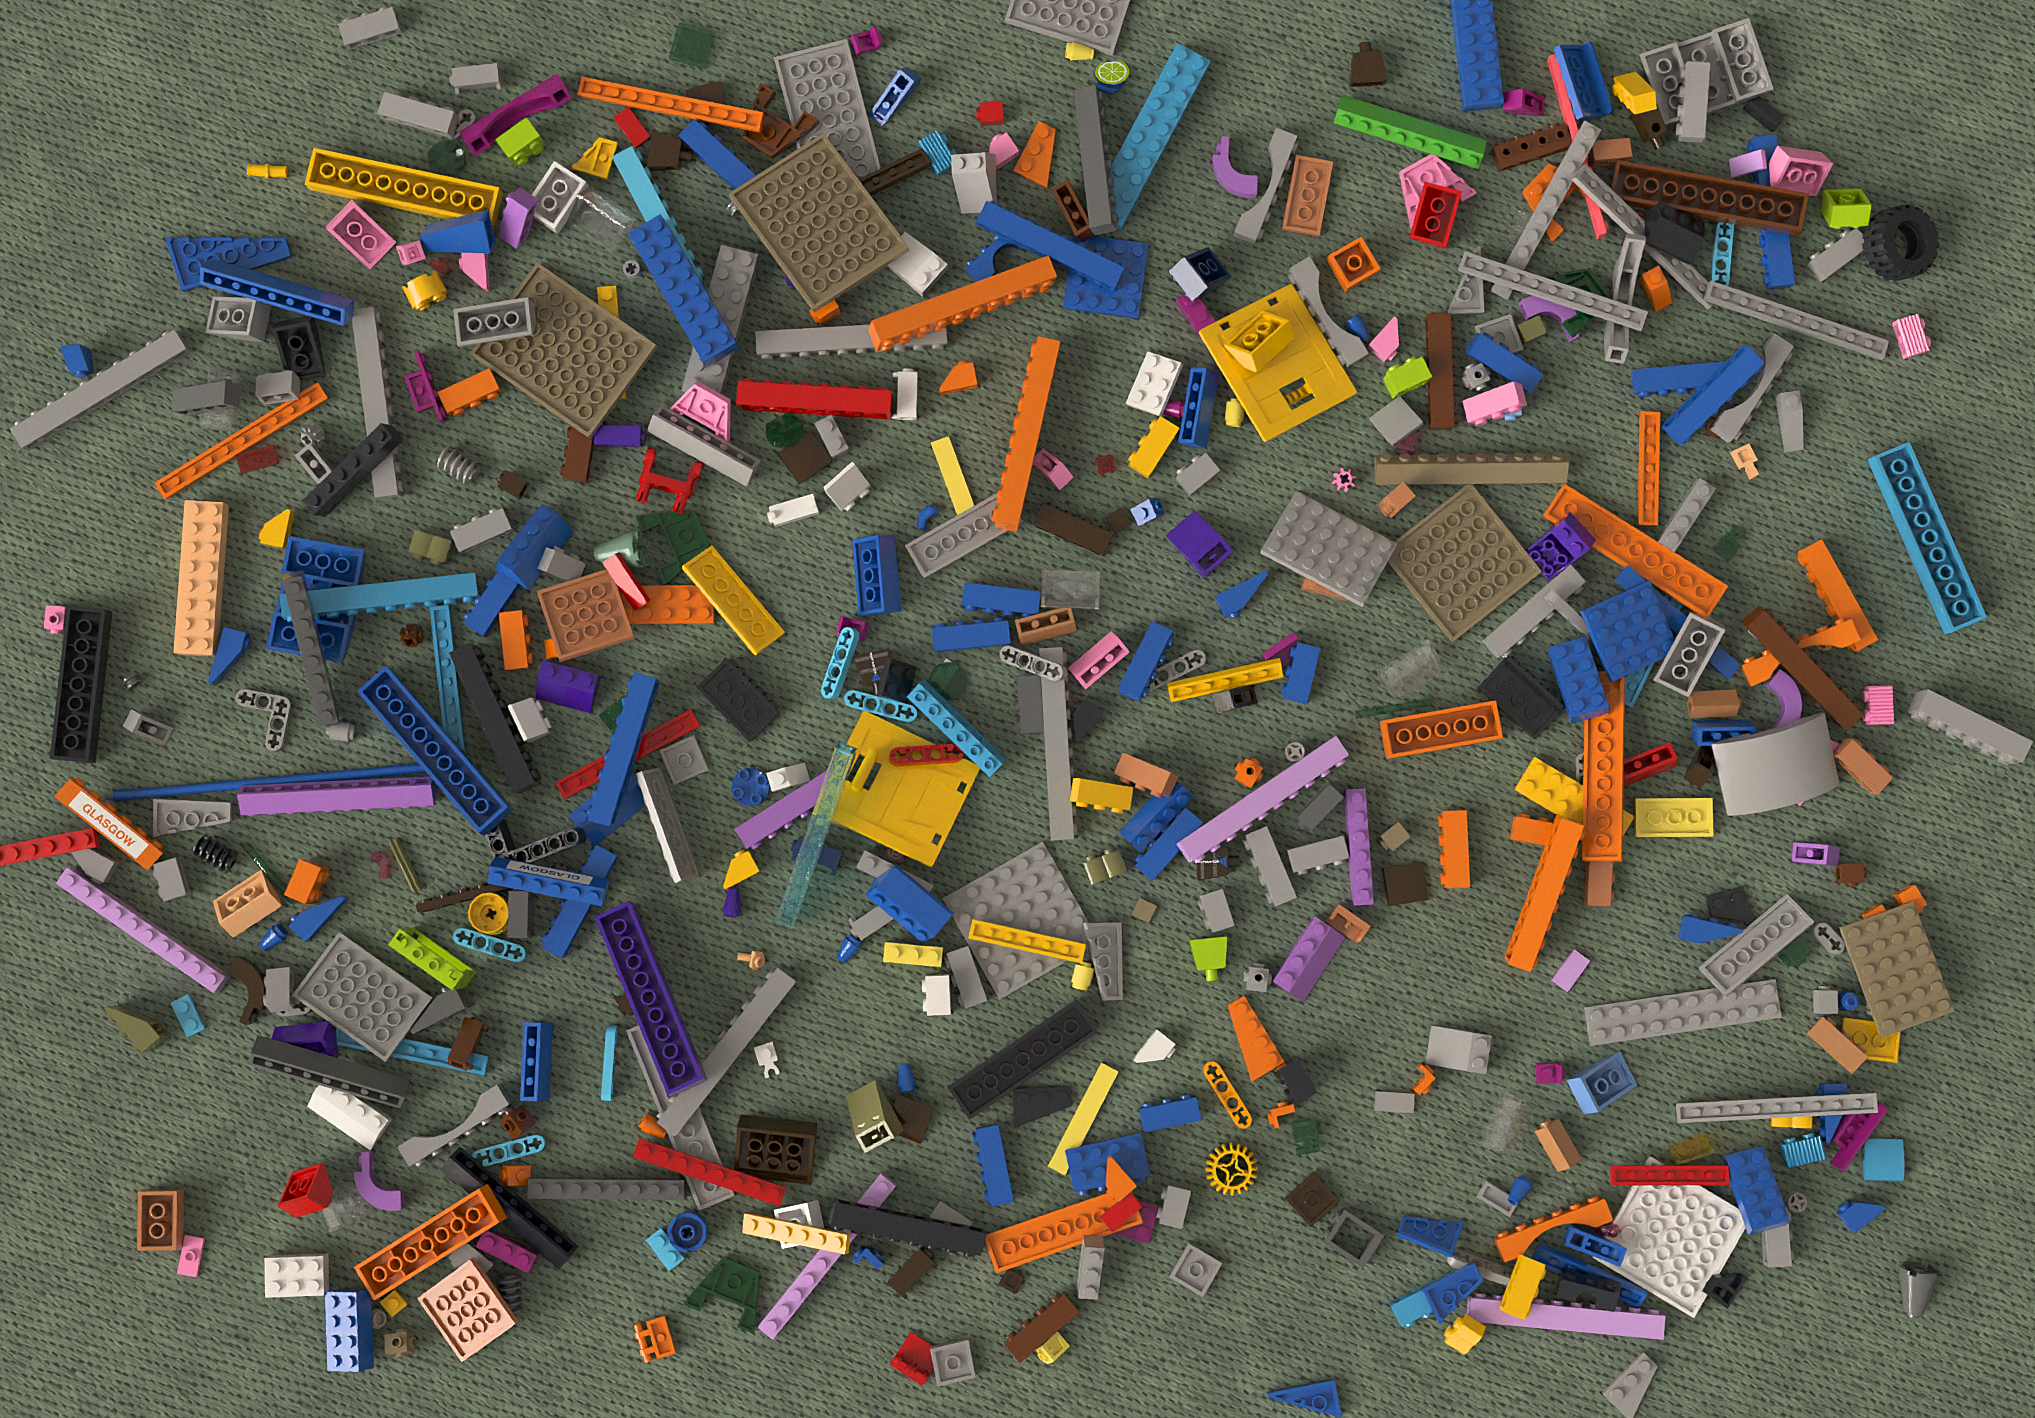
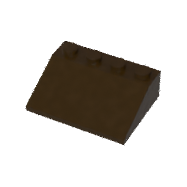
M740 1114L737 1125L734 1169L761 1179L811 1185L817 1123Z

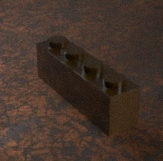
M1048 502L1047 505L1042 503L1033 523L1034 527L1102 557L1104 556L1113 535L1110 533L1109 528L1102 525L1096 527L1092 525L1093 522L1089 519L1082 518L1080 520L1075 517L1076 514L1068 510L1062 512L1057 509L1058 506Z

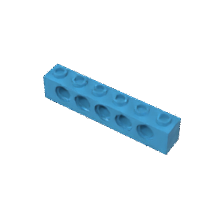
M926 680L920 682L907 696L989 777L1007 760Z

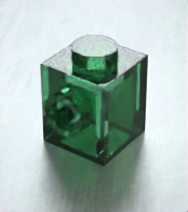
M1799 936L1780 952L1779 958L1785 965L1800 966L1807 960L1805 957L1813 951Z

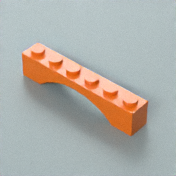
M1844 617L1835 621V626L1828 628L1825 625L1816 629V634L1810 636L1809 633L1799 636L1798 640L1800 643L1798 646L1801 649L1814 645L1844 648L1861 639L1852 619L1846 620ZM1768 650L1761 652L1762 656L1757 659L1752 656L1743 660L1744 664L1741 665V668L1749 686H1754L1770 679L1773 671L1780 664Z
M1595 1195L1587 1199L1588 1202L1584 1204L1577 1202L1571 1204L1568 1210L1562 1211V1209L1551 1212L1552 1216L1537 1217L1533 1219L1534 1223L1519 1224L1515 1226L1516 1230L1508 1232V1230L1497 1233L1498 1237L1493 1239L1501 1260L1508 1262L1518 1258L1519 1254L1524 1255L1533 1240L1552 1227L1577 1223L1596 1228L1613 1221L1605 1198Z

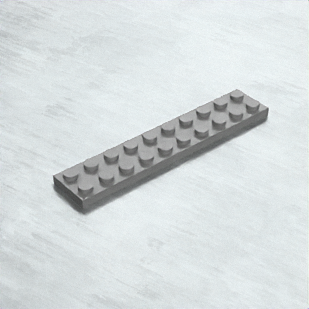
M1775 979L1741 984L1727 997L1717 988L1584 1007L1590 1046L1782 1018Z
M638 1025L628 1029L626 1032L658 1111L660 1113L663 1107L667 1110L671 1105L669 1100L672 1096H668L640 1027ZM700 1106L675 1137L667 1131L675 1150L723 1165ZM685 1175L698 1210L735 1196V1192Z

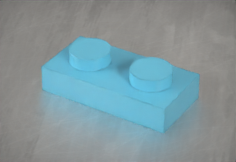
M190 994L171 1002L186 1037L206 1029Z
M660 1228L646 1239L668 1271L685 1259L681 1252L671 1245L668 1235L663 1228Z

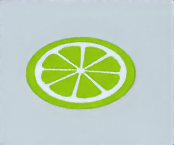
M1122 61L1103 62L1097 66L1095 74L1103 83L1118 84L1127 79L1129 68Z

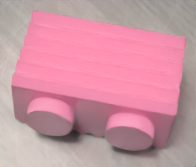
M1919 314L1898 319L1892 323L1903 359L1920 355L1930 350L1931 341L1928 336H1925V322L1923 318L1919 317Z
M1892 685L1864 687L1861 694L1862 701L1865 702V710H1863L1862 717L1866 721V725L1894 724Z

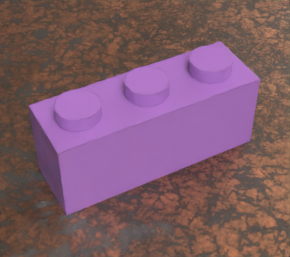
M520 187L515 192H511L506 198L507 206L502 212L504 216L498 226L500 228L498 237L517 249L528 238L539 200Z

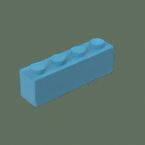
M1455 1269V1270H1453V1271H1451V1272H1449V1273H1447V1274H1445V1275H1443V1276H1441V1277H1439V1278H1437V1279H1435V1280H1433V1281H1431V1282L1425 1284L1424 1286H1426V1285H1428V1284H1430V1283H1432V1282H1434V1281H1436V1280H1438V1279H1440V1278H1442V1277H1444V1276H1446V1275H1448V1274H1450V1273H1452V1272H1454V1271H1456V1270H1458V1269ZM1422 1287L1389 1303L1401 1326L1409 1327L1416 1323V1319L1420 1317L1427 1318L1433 1314L1421 1289Z

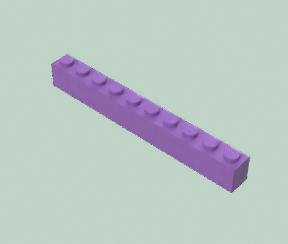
M430 776L243 785L240 787L237 797L241 815L255 816L258 814L275 815L277 813L294 814L296 812L313 813L315 811L371 810L373 808L391 809L392 807H429L435 803L436 788L435 782Z

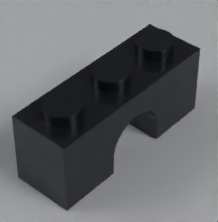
M1562 1267L1557 1284L1556 1297L1576 1302L1579 1294L1584 1292L1591 1293L1595 1296L1596 1308L1614 1312L1620 1295V1282Z

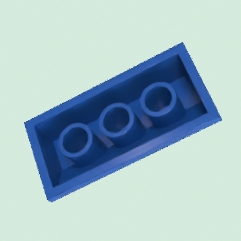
M542 503L497 560V570L529 590L543 573L542 570L537 568L545 548L554 549L555 546L561 549L574 531L558 513Z
M874 535L852 540L859 616L900 612L901 601L895 535Z
M632 769L614 829L587 820V810L590 805L592 806L593 796L568 815L577 827L585 830L586 837L595 846L646 806L641 788L637 784L635 771Z
M894 865L874 879L866 894L869 899L923 943L934 937L954 913L897 865Z

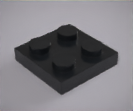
M886 658L877 695L908 704L909 699L907 696L911 692L917 667L892 658Z

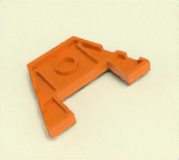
M1549 163L1522 191L1533 212L1558 168ZM1572 182L1562 202L1575 189L1585 197L1583 190ZM1552 219L1545 233L1552 243L1564 229Z

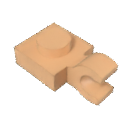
M1746 444L1731 452L1738 469L1745 468L1749 480L1759 475L1753 464L1758 459L1750 444Z

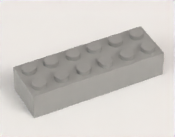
M1929 689L1916 692L1907 710V713L1911 714L1913 720L1918 722L1923 720L1929 723L1928 727L1937 731L1941 729L1946 732V736L1952 739L1959 738L1963 740L1964 745L1971 748L1975 746L1981 749L1980 753L1991 757L1993 755L1998 757L1997 761L2005 765L2024 762L2033 743L2032 740Z

